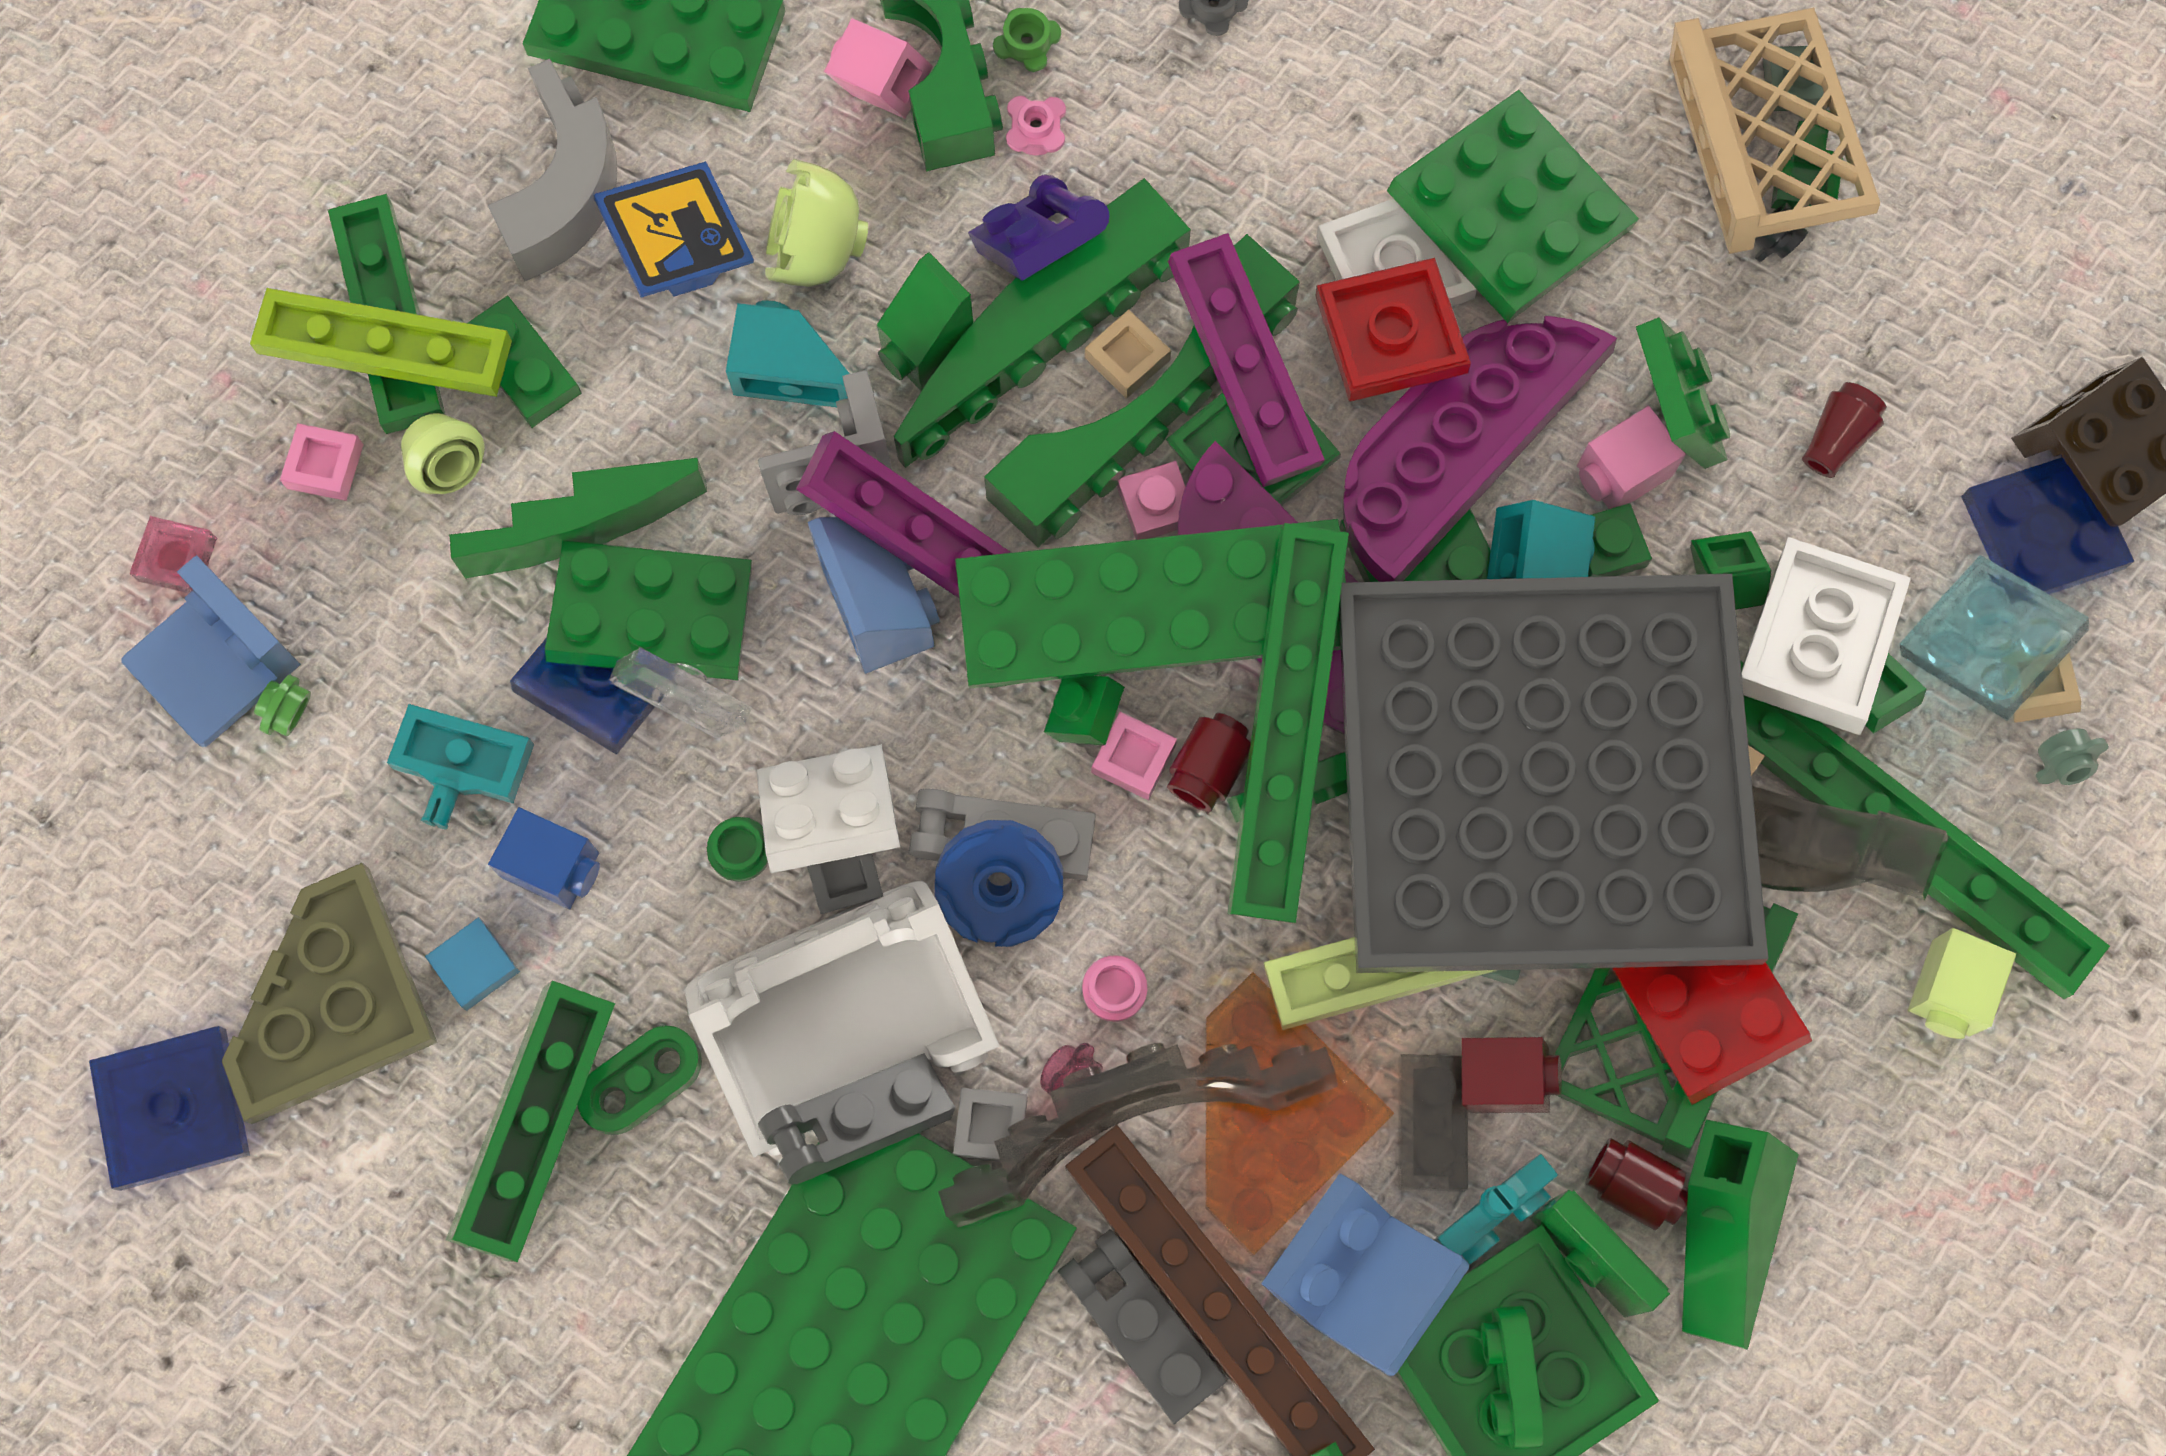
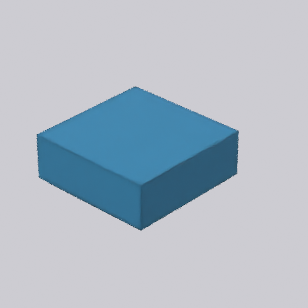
M479 917L425 956L456 1001L466 1011L520 972L493 933Z

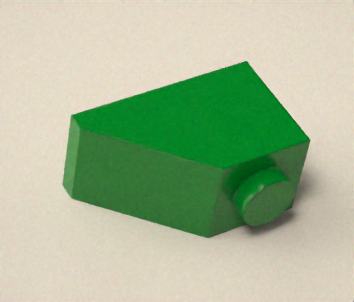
M930 252L919 259L877 323L881 349L878 351L879 358L893 376L898 380H903L907 376L920 391H922L927 381L973 323L971 294Z

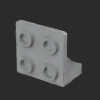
M867 370L842 376L848 398L836 401L844 438L892 470ZM819 443L758 459L760 472L775 513L787 512L790 515H805L821 508L820 505L796 490Z

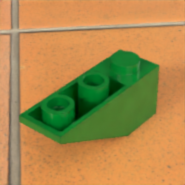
M1706 1119L1688 1183L1682 1332L1748 1350L1799 1156L1797 1152L1769 1132Z

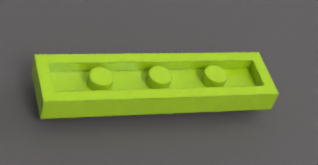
M266 288L250 341L252 348L260 355L497 397L512 343L507 330Z

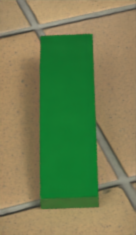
M698 458L572 472L574 496L511 503L513 527L449 534L451 559L465 579L529 568L559 559L563 541L605 544L659 520L706 493V478Z

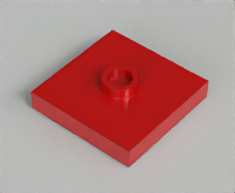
M1435 258L1316 286L1315 297L1349 402L1469 373L1471 362Z

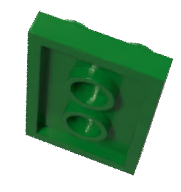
M563 541L545 645L546 662L738 680L752 574V560Z

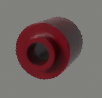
M1216 713L1213 719L1203 716L1199 717L1169 769L1172 778L1167 785V789L1183 802L1205 812H1211L1217 802H1224L1249 759L1251 742L1246 738L1249 733L1247 727L1238 720L1223 713Z
M1609 1138L1597 1155L1585 1181V1185L1598 1191V1200L1653 1230H1657L1664 1221L1675 1225L1683 1214L1688 1202V1187L1684 1186L1687 1172L1630 1140L1621 1144Z

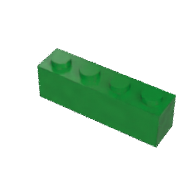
M553 980L543 987L446 1237L447 1241L508 1262L519 1261L615 1003Z

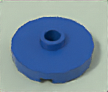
M986 820L962 829L945 845L935 869V899L942 910L946 922L963 938L978 943V939L984 942H995V947H1012L1035 939L1053 923L1063 898L1064 868L1054 846L1037 830L1013 820ZM994 873H1004L1010 877L1011 881L1006 885L998 886L991 883L988 877Z

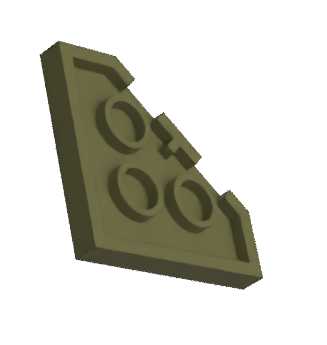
M364 863L357 864L306 886L300 890L290 912L293 915L290 925L278 951L272 950L250 998L254 1001L238 1037H232L222 1059L223 1067L244 1122L249 1124L257 1123L437 1043L370 869Z

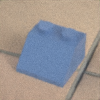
M819 517L807 522L820 566L865 674L935 647L931 626L940 623V619L927 587L918 591L915 590L908 573L909 570L914 569L913 567L838 517Z

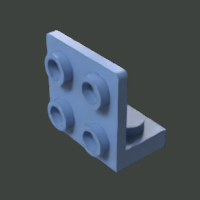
M196 555L177 571L193 589L184 597L187 602L122 657L121 662L199 746L207 747L257 704L263 690L271 680L281 683L287 675L291 674L301 664Z
M1339 1173L1261 1284L1302 1321L1384 1374L1394 1376L1469 1269V1264L1459 1254L1389 1215L1358 1183Z

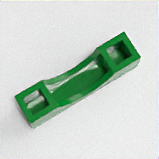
M880 0L885 19L904 21L921 28L935 40L941 50L939 60L931 73L919 84L908 90L912 121L926 172L995 156L994 132L1003 130V124L995 94L985 96L980 81L988 79L981 43L970 45L966 29L974 28L969 0Z

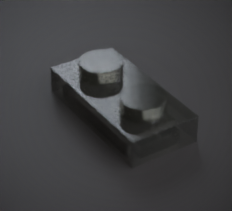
M1401 1054L1398 1058V1190L1465 1192L1468 1190V1110L1462 1105V1056Z

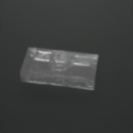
M641 647L619 659L609 679L617 687L716 739L743 728L752 709L751 706L708 684L707 676L700 670L682 663L671 664Z

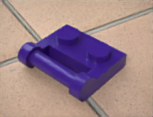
M1044 174L1032 182L1029 196L1016 204L1007 203L990 210L983 217V223L969 231L968 234L979 254L1023 281L1103 232L1109 223L1110 215L1107 206L1103 202L1092 196L1079 197L1068 191L1066 184L1062 180L1052 175ZM1059 213L1067 219L1056 224L1048 218Z

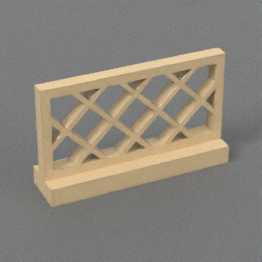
M1814 7L1702 30L1699 18L1675 22L1669 61L1729 254L1752 250L1756 237L1878 213L1880 200ZM1803 31L1808 46L1801 56L1798 57L1772 43L1778 35ZM1735 44L1751 52V55L1739 69L1718 59L1714 48ZM1761 58L1789 70L1778 87L1750 74ZM1799 76L1822 86L1824 94L1816 106L1788 93V90ZM1725 80L1730 82L1728 86H1726ZM1739 88L1767 100L1756 118L1733 107L1731 99ZM1777 106L1805 119L1794 136L1766 123ZM1815 124L1839 136L1841 143L1832 155L1803 141ZM1740 128L1745 130V133L1743 135L1741 134ZM1755 136L1784 149L1772 167L1748 156L1746 148ZM1793 154L1822 168L1810 186L1781 172ZM1844 155L1846 157L1847 162L1841 160ZM1832 173L1855 184L1858 197L1837 200L1819 190ZM1756 178L1762 180L1759 183V185L1757 184ZM1772 185L1800 200L1793 210L1767 214L1762 197Z

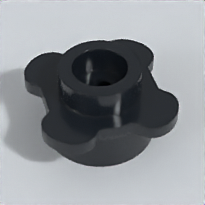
M1785 202L1772 213L1793 210V208ZM1805 228L1756 237L1755 243L1762 249L1757 253L1755 259L1760 263L1772 253H1776L1781 259L1786 257L1804 240L1808 231Z

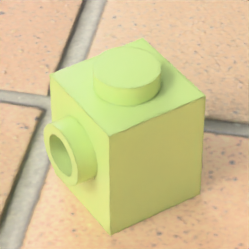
M1952 928L1931 942L1908 1011L1926 1018L1925 1026L1930 1030L1954 1039H1964L1965 1035L1970 1037L1992 1027L2016 953L1958 929Z

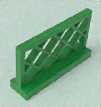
M1773 903L1771 909L1763 906L1768 960L1766 963L1772 973L1798 916V913ZM1595 968L1554 1055H1560L1561 1070L1563 1072L1570 1057L1596 1049L1609 1082L1583 1090L1562 1080L1561 1095L1556 1096L1663 1145V1151L1687 1161L1718 1092L1691 1105L1678 1081L1672 1090L1666 1075L1672 1071L1667 1062L1662 1064L1649 1031L1621 983L1617 981L1604 986L1612 968ZM1623 991L1636 1024L1600 1035L1591 1012L1596 1001ZM1586 1024L1591 1039L1577 1043ZM1640 1034L1653 1067L1617 1079L1605 1045ZM1657 1077L1667 1101L1658 1123L1656 1124L1630 1112L1622 1088ZM1613 1092L1618 1106L1599 1096Z

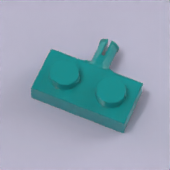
M408 704L387 764L393 770L424 778L434 786L421 821L430 826H437L440 829L446 830L448 829V823L459 794H481L513 804L534 743L528 737Z
M1539 1154L1501 1185L1486 1189L1482 1193L1479 1203L1433 1240L1460 1256L1462 1255L1470 1265L1501 1240L1493 1229L1513 1213L1521 1223L1552 1198L1544 1187L1558 1176L1557 1172L1543 1155Z

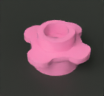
M1017 96L1010 100L1007 112L1012 118V129L1006 134V142L1012 150L1023 151L1026 154L1037 156L1048 152H1056L1063 147L1065 135L1060 130V120L1066 114V106L1061 99L1049 97L1045 101H1029L1025 96ZM1034 120L1042 123L1040 127H1032L1030 124Z

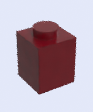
M1543 1037L1462 1038V1105L1470 1113H1550V1095H1561L1562 1092L1560 1055H1549V1046Z

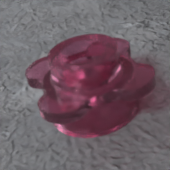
M1082 1043L1077 1048L1072 1045L1060 1047L1051 1055L1043 1068L1040 1079L1041 1088L1057 1099L1056 1111L1064 1116L1072 1113L1077 1105H1082L1090 1100L1100 1084L1103 1066L1094 1060L1093 1054L1095 1049L1089 1043Z

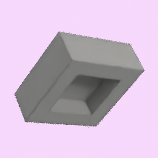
M961 1087L953 1155L961 1158L1020 1164L1028 1100L1027 1094Z

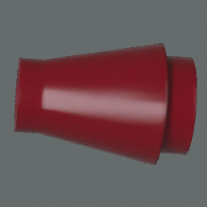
M1845 382L1839 391L1830 392L1809 448L1802 457L1804 464L1822 476L1834 478L1841 466L1884 425L1882 415L1887 409L1885 402L1874 392L1852 382Z

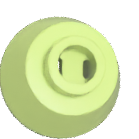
M433 413L417 419L408 427L401 441L405 475L415 489L426 494H447L463 488L472 481L481 467L485 451L481 434L472 425L445 414Z

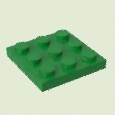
M1520 90L1511 94L1393 178L1387 189V192L1507 323L1626 235L1639 220L1635 213Z
M1543 1225L1528 1232L1463 1276L1396 1373L1448 1456H1579L1659 1402V1399L1573 1270L1566 1263L1565 1258ZM1523 1305L1528 1316L1543 1418V1444L1539 1448L1512 1450L1507 1436L1497 1437L1492 1424L1490 1396L1491 1394L1500 1393L1497 1366L1487 1365L1485 1362L1481 1340L1482 1323L1492 1322L1493 1308Z

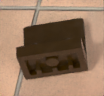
M2143 356L2103 372L2011 438L2024 458L2049 450L2053 457L2061 455L2110 527L2114 528L2125 524L2166 494V390Z

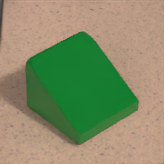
M1752 531L1691 540L1690 549L1696 574H1732L1735 610L1764 605L1769 591L1772 570Z

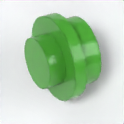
M289 674L281 684L274 680L267 684L254 710V714L262 717L259 728L261 732L271 735L276 731L286 737L292 733L303 715L311 696V691L299 686V678Z

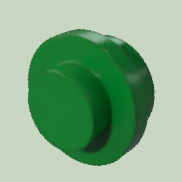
M733 817L721 822L710 834L707 842L708 860L721 877L736 882L747 881L760 875L768 866L763 826L757 821L747 817Z

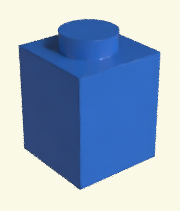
M520 807L515 812L488 863L502 879L569 910L577 896L583 898L589 893L600 869V863L596 861L599 852L588 838Z

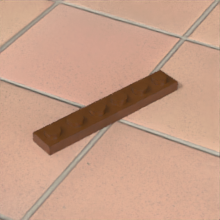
M1117 1124L1065 1165L1069 1175L1290 1456H1309L1335 1441L1343 1456H1368L1375 1450Z

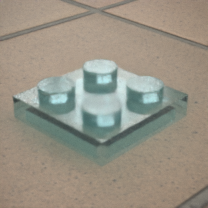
M1980 555L1900 642L1901 656L2008 721L2088 632L2089 617Z

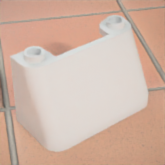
M923 881L911 882L884 892L883 897L859 903L719 965L693 979L685 988L688 1016L753 1158L767 1151L770 1155L780 1154L776 1144H767L758 1127V1123L764 1115L780 1106L789 1104L796 1106L925 1053L928 1060L932 1059L934 1065L938 1067L950 1066L952 1072H963L984 1062L988 1057V1051L1000 1047L942 910L928 885Z

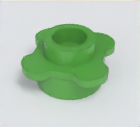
M1013 9L1009 12L1004 22L1003 35L997 36L993 41L994 53L1000 59L1012 58L1023 63L1028 71H1040L1047 65L1046 55L1051 45L1058 43L1061 39V28L1057 22L1048 20L1042 12L1036 9ZM1031 37L1033 40L1030 43H1024L1022 38Z

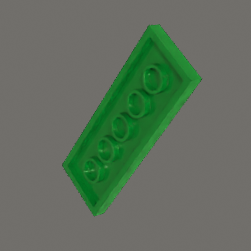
M1338 519L1292 523L1340 531ZM1282 525L957 558L956 569L969 689L1263 658L1279 534ZM1345 571L1343 573L1342 583H1346ZM1339 609L1333 650H1341Z

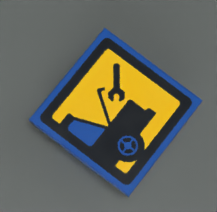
M706 161L594 195V200L641 298L665 290H669L673 297L713 285L720 273L754 263V258Z

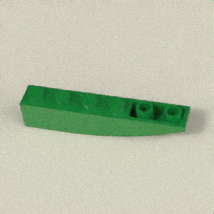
M1145 178L1107 205L1110 217L1109 223L1103 232L1025 280L1021 281L1016 277L964 332L927 381L894 435L897 457L905 468L918 458L928 460L938 454L949 442L950 434L966 422L976 424L982 421L995 409L998 404V398L1013 387L1024 388L1033 383L1043 373L1049 360L1063 350L1070 353L1081 347L1090 338L1097 324L1111 314L1113 317H1119L1128 309L1130 310L1139 300L1141 292L1159 279L1160 282H1166L1174 277L1168 264L1171 253L1189 247L1191 229Z

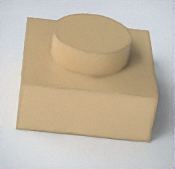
M1128 309L1085 347V359L1127 399L1171 360V349Z
M2068 645L2001 656V669L2014 723L2081 712V697Z

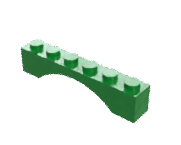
M1246 234L1234 247L1272 336H1276L1291 323L1297 314L1298 308L1295 305L1300 281ZM1193 325L1189 337L1171 366L1151 388L1126 407L1090 424L1061 432L1028 435L984 476L986 499L1036 547L1039 548L1051 535L1055 539H1059L1068 533L1081 517L1082 512L1079 509L1095 494L1100 498L1108 495L1118 485V480L1124 477L1126 473L1124 467L1139 453L1144 457L1153 453L1166 439L1169 433L1167 427L1182 413L1187 416L1193 415L1208 400L1213 390L1211 386L1217 381V377L1195 325Z

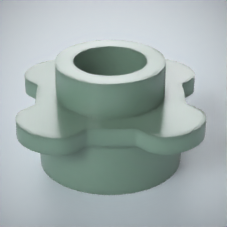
M2076 728L2060 732L2047 739L2038 748V755L2044 765V769L2036 774V778L2040 784H2050L2058 779L2062 785L2080 783L2096 773L2099 765L2097 759L2109 746L2104 738L2091 740L2085 729Z

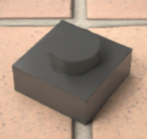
M872 853L807 866L820 914L883 897Z

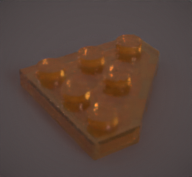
M1254 972L1206 1017L1205 1209L1253 1257L1395 1114L1306 1024L1282 1030L1271 990Z

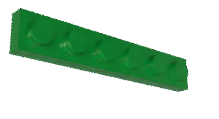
M1284 523L1280 527L1227 914L1296 923L1349 536L1347 532Z

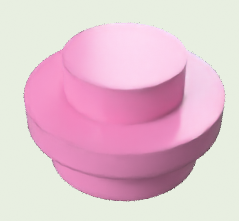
M1117 955L1103 957L1094 962L1085 973L1082 984L1083 998L1089 1010L1097 1017L1112 1022L1123 1021L1134 1016L1142 1008L1147 996V980L1142 969L1131 959Z

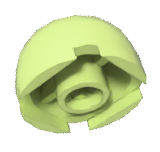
M793 159L788 165L786 173L797 176L792 189L779 188L767 240L766 254L773 256L778 253L777 267L765 268V275L768 280L795 286L812 287L828 283L844 270L850 256L861 257L867 240L868 222L858 220V199L852 187L838 174L819 165Z

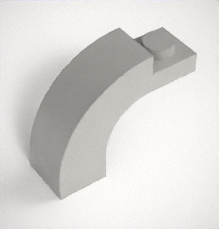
M550 59L528 68L538 95L557 131V147L554 158L544 174L533 184L488 205L524 281L562 264L586 245L604 221L594 200V195L616 188L617 182L616 151L597 97L584 102L573 78L569 76L561 80Z

